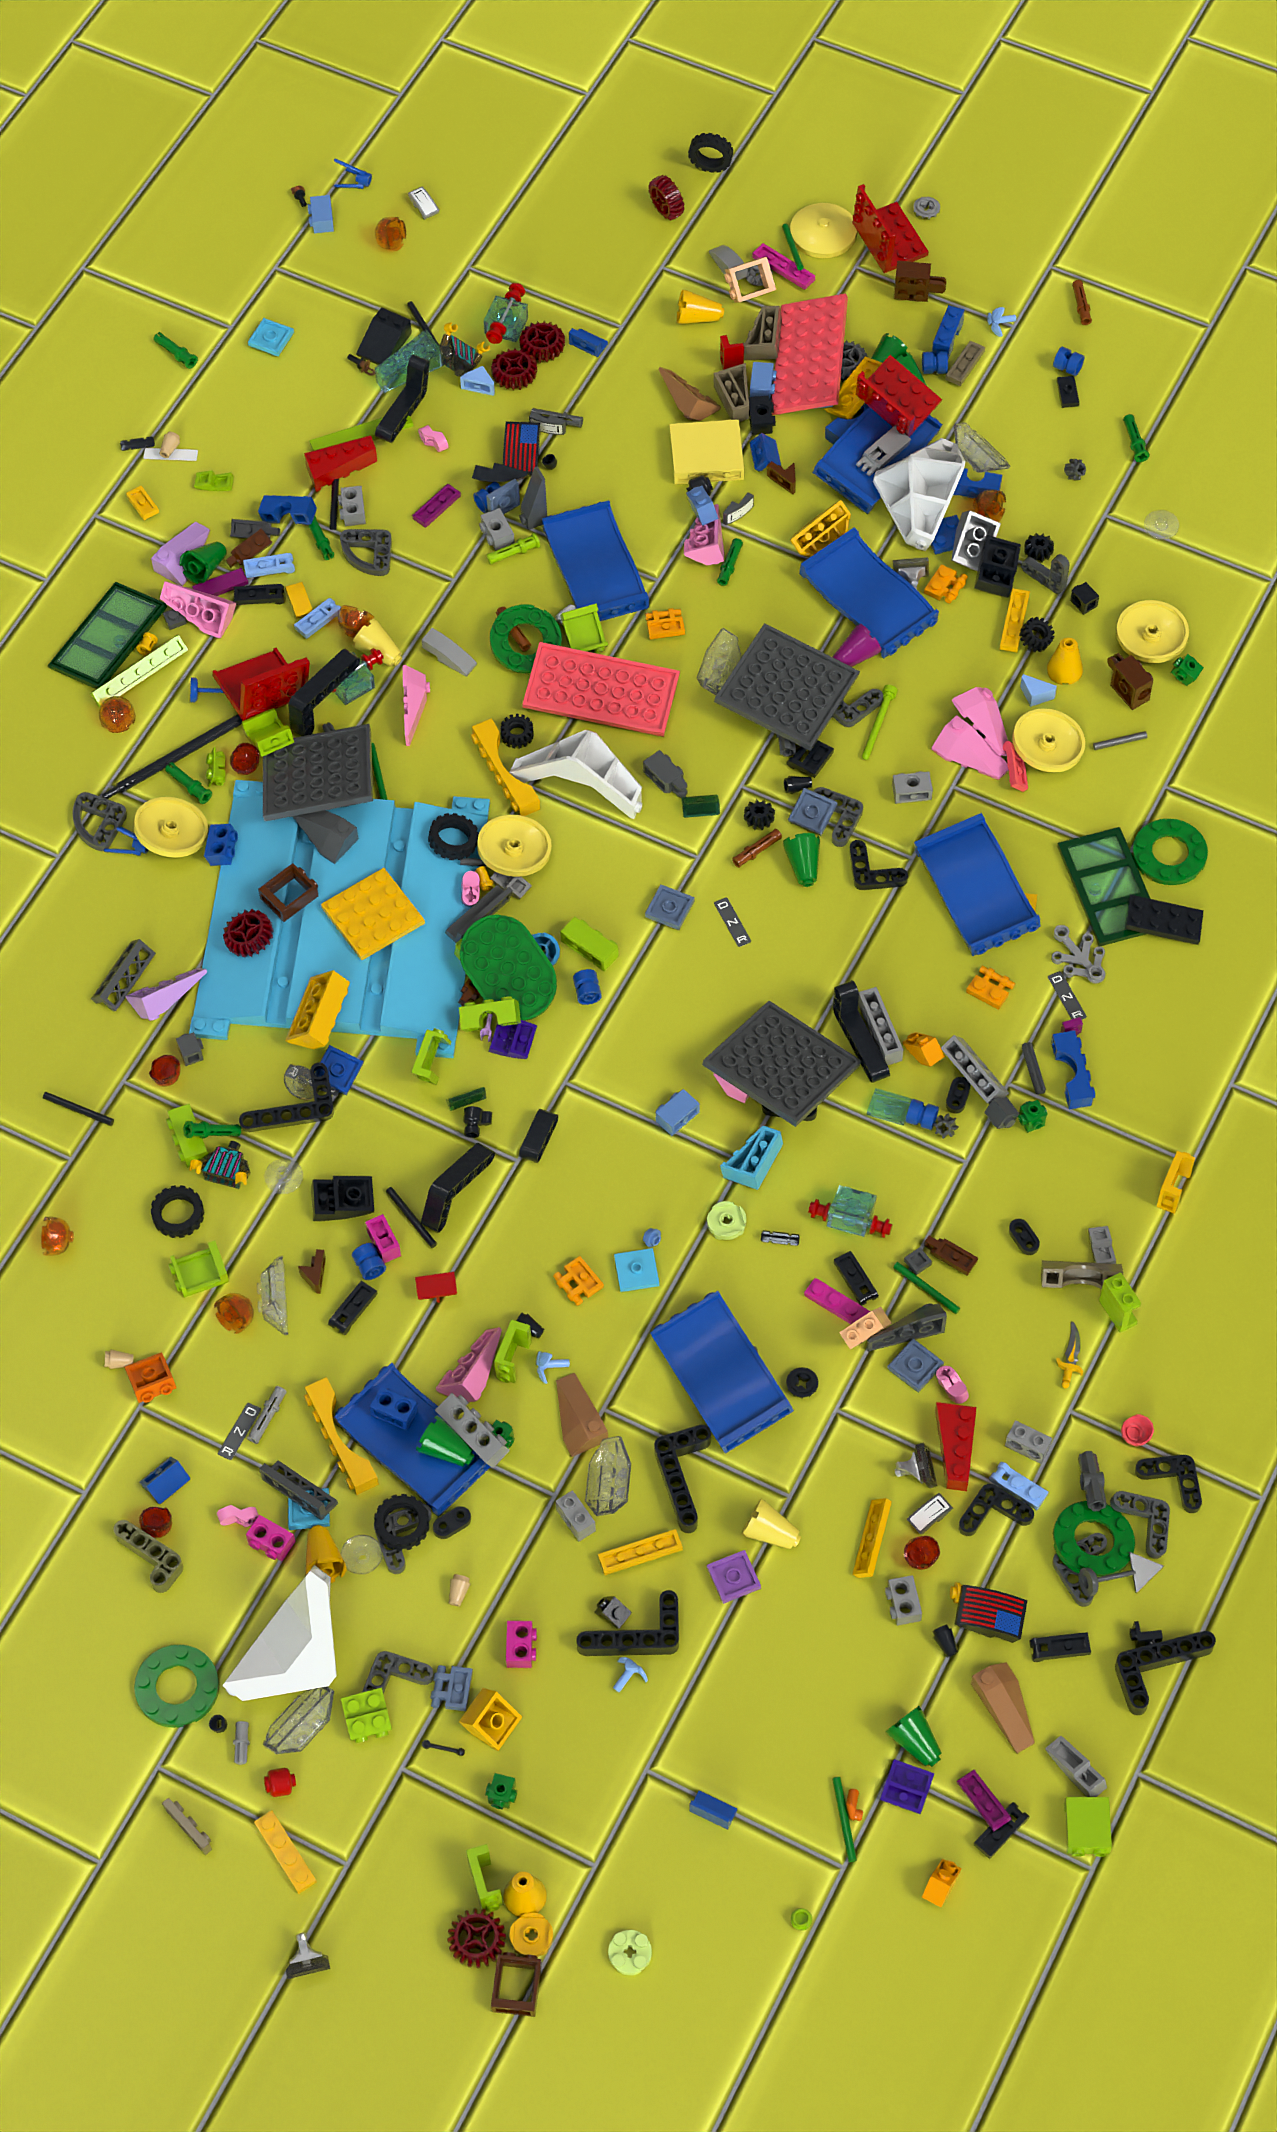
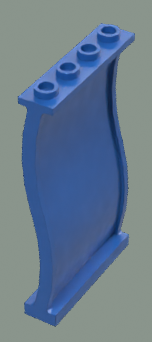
M868 407L835 442L824 457L818 461L812 473L866 514H869L881 498L873 483L875 472L868 476L867 472L869 469L863 472L861 469L864 465L862 464L860 467H857L856 464L861 459L863 453L893 427L873 409ZM929 415L909 437L911 438L909 445L883 468L901 461L910 454L927 446L939 433L943 424ZM884 452L881 453V456H880L879 458H877V459L880 460V459L883 458L886 454H885Z
M609 500L542 518L543 531L546 534L551 551L566 582L576 609L597 604L599 620L604 621L649 608L648 594L645 592L638 570L621 536Z
M855 527L800 565L799 574L803 578H807L823 598L856 626L862 624L871 632L869 633L872 638L875 637L881 646V657L883 659L888 655H893L902 645L906 646L912 638L920 636L925 629L933 627L938 621L939 611L937 609L934 610L928 601L907 580L886 565L859 536V531Z
M982 813L914 842L916 854L921 858L972 956L981 955L988 949L999 947L1004 942L1018 939L1021 935L1027 932H1034L1041 927L1039 915L1035 913Z
M719 1291L707 1294L702 1301L691 1304L687 1310L681 1314L673 1315L668 1322L657 1325L650 1332L725 1454L794 1411Z
M391 1363L389 1366L383 1367L374 1380H369L359 1394H354L345 1407L337 1410L334 1416L335 1423L367 1453L414 1491L432 1509L433 1513L439 1517L491 1466L486 1464L474 1450L472 1453L475 1456L469 1465L465 1464L463 1467L416 1451V1447L421 1448L422 1443L419 1441L431 1422L436 1423L435 1416H441L435 1411L438 1406L410 1383L395 1368V1365ZM380 1387L384 1389L390 1388L396 1391L397 1394L404 1397L409 1396L417 1402L418 1412L407 1431L371 1416L370 1405ZM383 1402V1403H382V1405H388V1404H390V1402ZM402 1409L399 1412L406 1413L408 1410Z

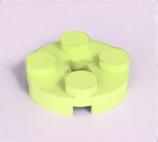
M730 1201L715 1204L707 1216L709 1231L718 1240L737 1238L744 1233L746 1227L745 1211L742 1207H738ZM724 1217H727L728 1220L732 1219V1221L729 1224H725L722 1222L724 1221Z
M625 1930L615 1934L608 1948L609 1961L621 1974L636 1975L649 1965L652 1958V1948L647 1936L635 1930ZM628 1947H632L636 1951V1954H632V1958H628V1955L624 1953L625 1950H628Z

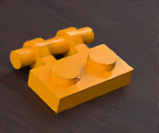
M941 564L925 587L924 594L939 601L942 596H945V602L950 604L952 600L957 598L959 590L965 586L968 576L961 574L960 577L956 578L957 571Z
M669 608L667 611L658 612V610H653L652 613H645L646 620H650L647 621L649 639L685 635L681 609L674 610Z
M981 966L979 972L985 976L981 978L976 975L967 987L966 993L999 1010L1009 996V992L1004 990L1005 987L1012 990L1016 983L1005 975H999L992 968L988 969L985 966ZM991 979H993V980L997 981V982L999 983V985L996 986V985H994L993 983H991V982H989V981H990Z
M581 1256L564 1266L567 1274L562 1276L560 1272H557L553 1276L559 1288H563L569 1300L574 1301L577 1306L583 1302L579 1296L580 1294L584 1293L589 1298L604 1288V1284ZM572 1280L577 1285V1287L574 1289L569 1284V1282Z

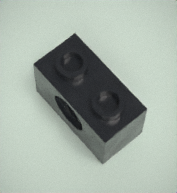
M769 395L748 397L752 435H759L761 433L772 434L776 421L775 416L771 414L774 413L773 402L769 400Z

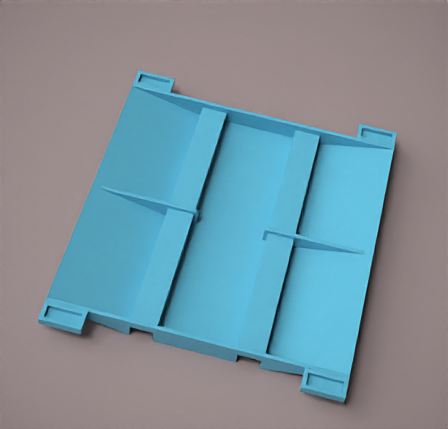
M236 780L229 824L237 831L238 841L235 843V856L232 858L231 865H221L202 965V968L206 969L207 973L199 982L189 1034L194 1032L196 1038L228 1040L230 1024L290 1029L310 977L334 970L348 980L350 984L348 986V993L341 1004L342 1008L337 1014L335 1026L331 1032L417 1039L415 1053L418 1055L426 1030L433 1031V1028H436L448 1035L447 1038L451 1041V1045L440 1043L435 1057L454 1058L460 1018L459 1007H461V1004L458 1002L463 996L461 990L465 983L466 973L461 961L454 955L456 943L445 932L473 907L466 906L461 900V881L466 872H475L481 866L460 865V860L458 859L449 860V858H442L440 854L434 852L433 848L431 849L428 836L433 820H436L440 815L444 816L446 813H449V815L457 813L459 816H466V819H471L473 825L477 826V832H480L482 827L488 822L490 799L453 796L452 809L420 802L414 803V809L396 808L395 800L373 799L372 802L326 810L356 826L359 838L334 864L320 855L316 846L308 839L307 834L300 828L293 817L264 821L263 782ZM446 828L439 832L440 838L451 845H462L468 841V837L459 829ZM477 846L475 848L474 853H471L468 858L481 859L477 851ZM293 863L298 868L301 867L305 871L306 876L317 883L318 897L283 922L260 899L258 889ZM385 868L424 918L425 924L361 961L323 911L321 904L380 869ZM293 879L275 892L274 895L287 906L305 893L306 890ZM251 909L259 910L266 914L272 922L273 939L269 940L270 945H265V950L261 949L259 954L253 953L252 957L249 955L245 958L241 955L238 957L230 952L225 945L223 938L225 932L223 928L228 927L227 922L232 921L231 916H238V912L242 914L244 910L248 912Z

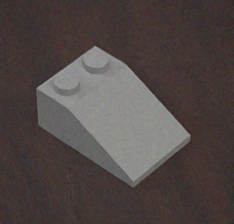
M970 510L962 512L956 529L951 561L978 571L986 536L996 537L1001 523Z

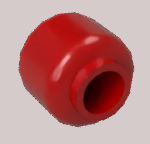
M288 1768L269 1770L267 1776H264L266 1793H270L272 1797L290 1795L292 1787L296 1786L295 1775L290 1774Z

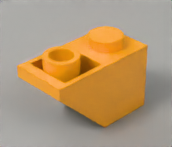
M914 1032L908 1035V1039L902 1042L904 1047L922 1065L931 1067L945 1057L936 1037Z
M942 1859L931 1875L922 1898L942 1907L962 1868L952 1861Z

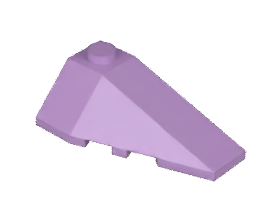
M194 522L164 544L151 558L154 572L183 586L188 579L183 574V571H185L183 566L180 567V557L188 550L204 546L210 529Z
M203 968L193 969L177 975L174 981L172 979L159 982L158 987L148 988L147 986L128 994L126 999L141 1018L149 1019V1021L155 1020L160 1017L159 1014L166 1012L207 973V970Z

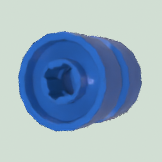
M1062 346L1055 356L1053 367L1061 371L1066 369V373L1077 376L1082 368L1085 356L1077 352L1072 353L1070 349Z
M937 351L936 354H933V352H922L923 374H933L934 371L937 374H947V351Z
M493 482L487 485L485 489H481L473 494L476 505L483 513L488 512L486 495L501 487L497 482Z
M585 969L574 974L573 981L575 989H577L578 1002L583 1005L598 1002L602 995L598 985L597 972Z
M912 1099L905 1122L912 1125L920 1123L922 1128L932 1131L939 1107L932 1104L924 1106V1102Z
M373 1243L363 1244L352 1252V1258L359 1267L363 1279L372 1280L385 1272L386 1265L379 1257V1252Z

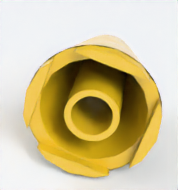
M688 290L681 291L678 301L677 323L713 322L723 318L724 308H722V304Z
M1073 638L1061 640L1047 665L1048 676L1058 684H1074L1082 677L1083 664L1078 643Z
M316 1525L307 1534L305 1574L315 1565L330 1576L331 1583H333L336 1577L340 1575L342 1578L347 1571L346 1563L328 1529L324 1526Z
M519 1872L506 1885L503 1899L506 1908L520 1918L525 1913H539L546 1903L547 1894L543 1883L538 1878L528 1872Z

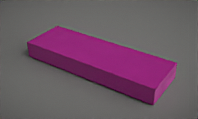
M449 484L445 485L412 515L413 520L426 528L461 497V492Z
M242 568L207 580L204 583L194 585L192 588L219 596L234 590L236 586L248 585V580Z
M975 1770L957 1780L959 1787L993 1831L1011 1820V1816Z

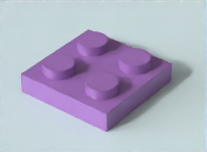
M745 1550L707 1565V1570L723 1604L761 1589V1584Z

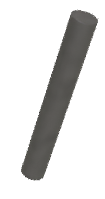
M1144 731L1093 743L1094 750L1146 739L1147 733Z

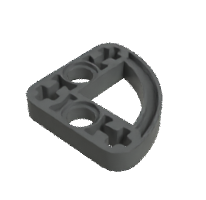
M347 529L341 533L342 552L346 560L354 568L374 576H385L389 573L392 538L388 530ZM369 536L371 539L363 541L362 537ZM383 537H386L385 544H382ZM350 547L375 548L374 563L370 564L359 559L351 551ZM385 550L387 554L379 555L378 552ZM381 562L384 563V566H383L382 569H380V567H381Z
M88 792L79 794L73 806V822L79 837L95 850L104 851L105 848H109L119 832L116 828L122 827L127 818L126 808L122 804ZM101 804L107 806L104 810H98L97 807ZM82 810L104 818L94 837L82 825ZM110 824L115 826V828L110 831L105 829V827Z

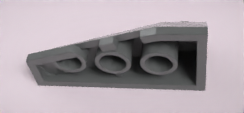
M538 466L534 467L521 504V514L519 515L521 523L525 524L528 530L543 525L542 518L547 517L545 478Z
M323 810L293 816L300 828L307 834L308 839L316 846L320 855L334 864L359 839L356 826L329 811Z
M939 1303L926 1304L868 1339L867 1350L872 1351L909 1342L912 1339L917 1340L945 1333L947 1314Z

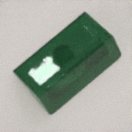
M718 795L681 798L684 818L720 814Z
M479 1087L447 1098L446 1102L450 1111L486 1099L485 1087Z

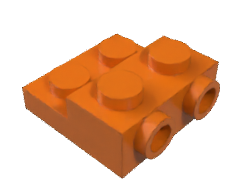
M162 1352L124 1367L139 1403H148L154 1397L161 1394L168 1395L172 1390L176 1389L174 1379Z

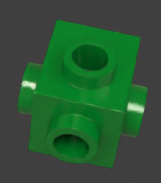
M1187 654L1182 658L1178 657L1174 661V668L1171 673L1177 680L1188 686L1197 679L1204 667L1194 657Z
M1038 1100L1025 1102L1020 1107L1018 1119L1027 1133L1045 1126L1048 1113L1045 1106L1041 1105Z
M496 1419L493 1425L490 1424L494 1428L492 1432L496 1436L498 1434L507 1441L505 1446L509 1449L515 1440L513 1428L507 1422H500Z
M497 1773L494 1774L492 1784L488 1783L485 1796H488V1803L496 1809H509L511 1802L515 1803L517 1797L515 1778Z

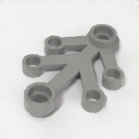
M1065 925L1056 926L1054 938L1059 942H1063L1073 955L1062 954L1056 951L1052 954V962L1054 964L1068 962L1083 965L1085 969L1066 965L1063 969V975L1067 978L1077 975L1087 977L1092 983L1102 982L1105 979V971L1101 967V962L1105 955V949L1100 946L1094 949L1093 956L1095 960L1094 965H1092L1088 958L1090 946L1094 939L1093 935L1085 933L1082 936L1083 948L1081 952L1069 938V928Z

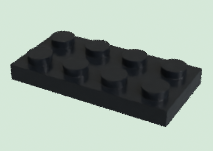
M1130 894L1125 929L1198 945L1201 937L1204 910Z

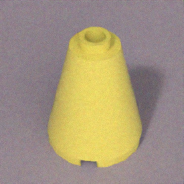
M371 619L369 621L371 624L368 627L364 625L353 640L355 644H352V646L366 655L371 654L370 650L372 648L380 650L384 657L382 659L384 664L390 667L393 665L397 666L402 660V652L380 623L375 619Z
M760 1499L752 1511L751 1517L742 1531V1535L787 1549H791L792 1546L796 1548L801 1539V1536L798 1535L800 1531L765 1500Z

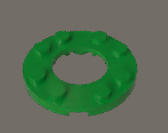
M529 604L515 605L501 612L495 619L490 631V647L495 658L507 669L518 673H531L536 653L521 655L513 651L508 642L510 631L520 624L533 625L541 632L543 643L561 646V630L555 618L546 610L543 611Z
M1159 819L1145 825L1138 832L1134 840L1132 853L1139 871L1152 878V881L1164 885H1180L1195 879L1196 875L1204 869L1208 848L1202 834L1189 823L1178 819ZM1162 837H1176L1186 844L1189 850L1188 857L1181 864L1165 865L1154 857L1152 846Z
M1087 1501L1074 1503L1061 1512L1053 1528L1054 1548L1057 1555L1068 1568L1078 1574L1082 1568L1086 1567L1093 1569L1097 1577L1119 1573L1130 1561L1129 1552L1134 1553L1135 1537L1131 1525L1120 1512L1107 1504L1100 1511H1092L1088 1508ZM1083 1522H1099V1524L1106 1526L1113 1536V1548L1105 1555L1094 1556L1081 1550L1074 1537L1078 1525Z
M171 1645L155 1651L142 1663L135 1678V1696L141 1711L154 1723L171 1728L184 1727L183 1725L199 1721L212 1709L219 1692V1678L213 1662L205 1653L187 1645ZM176 1666L186 1667L194 1673L197 1679L195 1693L182 1704L173 1705L160 1699L156 1690L159 1676L167 1669Z

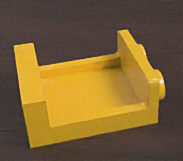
M1176 1152L1160 1190L1157 1203L1158 1208L1176 1213L1182 1189L1174 1187L1178 1175L1186 1178L1191 1176L1195 1157L1189 1153Z

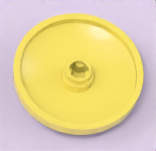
M816 203L802 208L795 214L790 225V231L797 249L815 258L839 256L853 246L857 237V230L852 223L853 216L851 213L838 205L830 203Z
M1145 600L1130 605L1122 612L1117 622L1116 636L1120 646L1128 655H1132L1135 659L1143 662L1161 663L1177 657L1184 650L1189 637V626L1183 614L1174 606L1161 601Z
M1035 709L1025 713L1017 721L1012 734L1013 745L1017 754L1030 766L1046 772H1062L1074 767L1080 761L1085 750V737L1080 726L1068 715L1053 709Z
M159 797L151 799L139 807L134 818V833L139 842L148 850L166 857H184L197 852L204 845L208 834V823L203 813L193 804L179 798Z
M503 815L488 821L480 830L477 841V851L484 864L499 874L513 877L527 876L542 869L550 858L552 847L550 836L545 828L535 820L521 815Z

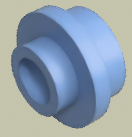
M650 1228L643 1236V1241L650 1248L658 1245L661 1240V1232L658 1229Z

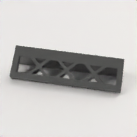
M496 885L454 922L445 933L457 943L463 938L467 929L474 922L483 917L494 915L510 900L513 890L510 887L503 890Z
M140 939L131 941L91 999L96 1004L103 1002L113 1012L116 1011L156 953ZM141 949L149 954L145 960H140L139 958ZM136 963L137 972L134 975H130L129 966ZM121 978H126L127 986L125 989H120L119 981ZM114 992H116L117 997L115 1004L107 999Z
M279 1460L272 1467L264 1463L259 1468L263 1481L320 1520H323L338 1504L335 1498ZM279 1468L285 1472V1476L278 1473L277 1470ZM292 1481H299V1486L293 1483ZM307 1490H312V1491H314V1496H312L311 1494H309V1493L306 1492V1491H307ZM327 1500L330 1503L325 1507L321 1501Z

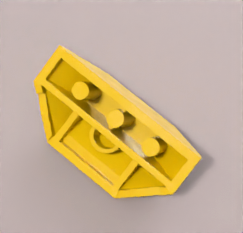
M839 500L797 531L790 541L800 555L811 557L848 532L851 513L842 500Z

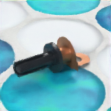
M292 187L291 191L295 199H299L301 206L306 207L304 187Z
M352 354L348 355L347 359L356 363L358 369L362 368L361 373L363 371L368 375L376 373L375 370L369 368L370 360L366 361L365 358L359 359Z

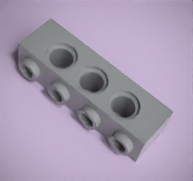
M877 987L859 992L858 1006L886 1064L891 1065L902 1061V1045Z
M953 1035L941 1047L943 1052L986 1103L990 1104L993 1099L1003 1098L1009 1094L963 1038Z
M451 1393L435 1411L486 1464L494 1468L510 1451L505 1446L507 1441L499 1434L496 1436L492 1432L494 1428L487 1421L483 1423L479 1419L481 1414L474 1408L469 1409L467 1406L469 1402L462 1395L457 1397ZM464 1412L463 1417L458 1419L460 1413ZM477 1425L476 1430L471 1432L472 1427ZM489 1438V1443L484 1446L485 1440Z

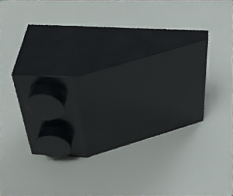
M381 307L372 319L356 355L386 368L412 334L411 320Z

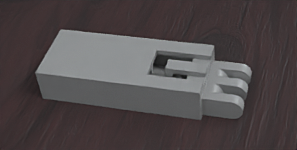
M896 425L869 447L857 462V467H860L862 464L864 465L861 469L863 472L869 469L867 472L868 476L882 469L909 445L911 438L905 433L904 435L899 433ZM884 452L886 455L880 460H878L877 458H879L881 456V453Z

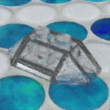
M967 423L954 424L955 444L958 445L964 460L972 466L974 471L981 473L1010 468L1007 460L979 433L971 429Z
M722 628L704 655L697 680L703 688L714 695L718 694L742 658L737 636Z
M279 1255L260 1274V1282L257 1283V1293L261 1294V1300H258V1312H262L264 1320L283 1335H289L285 1263L283 1255Z
M620 1436L602 1439L601 1446L597 1449L589 1463L585 1502L596 1516L614 1514L628 1502L631 1461Z
M326 1686L309 1689L300 1694L269 1727L263 1746L275 1754L301 1752L330 1721L334 1691Z

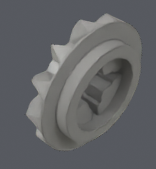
M921 197L914 203V212H916L917 216H921L922 219L928 217L930 220L931 217H936L937 213L940 212V204L932 197Z
M758 265L749 267L746 280L752 285L762 286L760 274L756 276V273H759Z

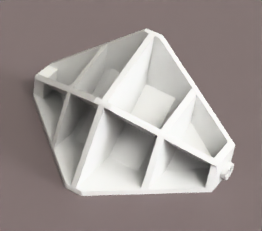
M940 438L901 461L876 471L873 483L906 544L919 550L926 551L933 542L964 470L965 460L958 445L951 441Z
M583 730L521 758H516L510 770V774L523 783L554 775L591 786L632 819L642 809V786L596 732Z
M314 1565L288 1596L229 1675L223 1687H225L230 1695L237 1696L240 1700L246 1701L326 1687L335 1679L337 1671L330 1609L331 1577Z

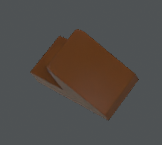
M771 461L767 465V476L788 492L794 494L796 485L795 463L784 470L780 465Z
M316 1249V1255L312 1256L311 1267L298 1266L301 1277L317 1294H321L326 1262L325 1251Z

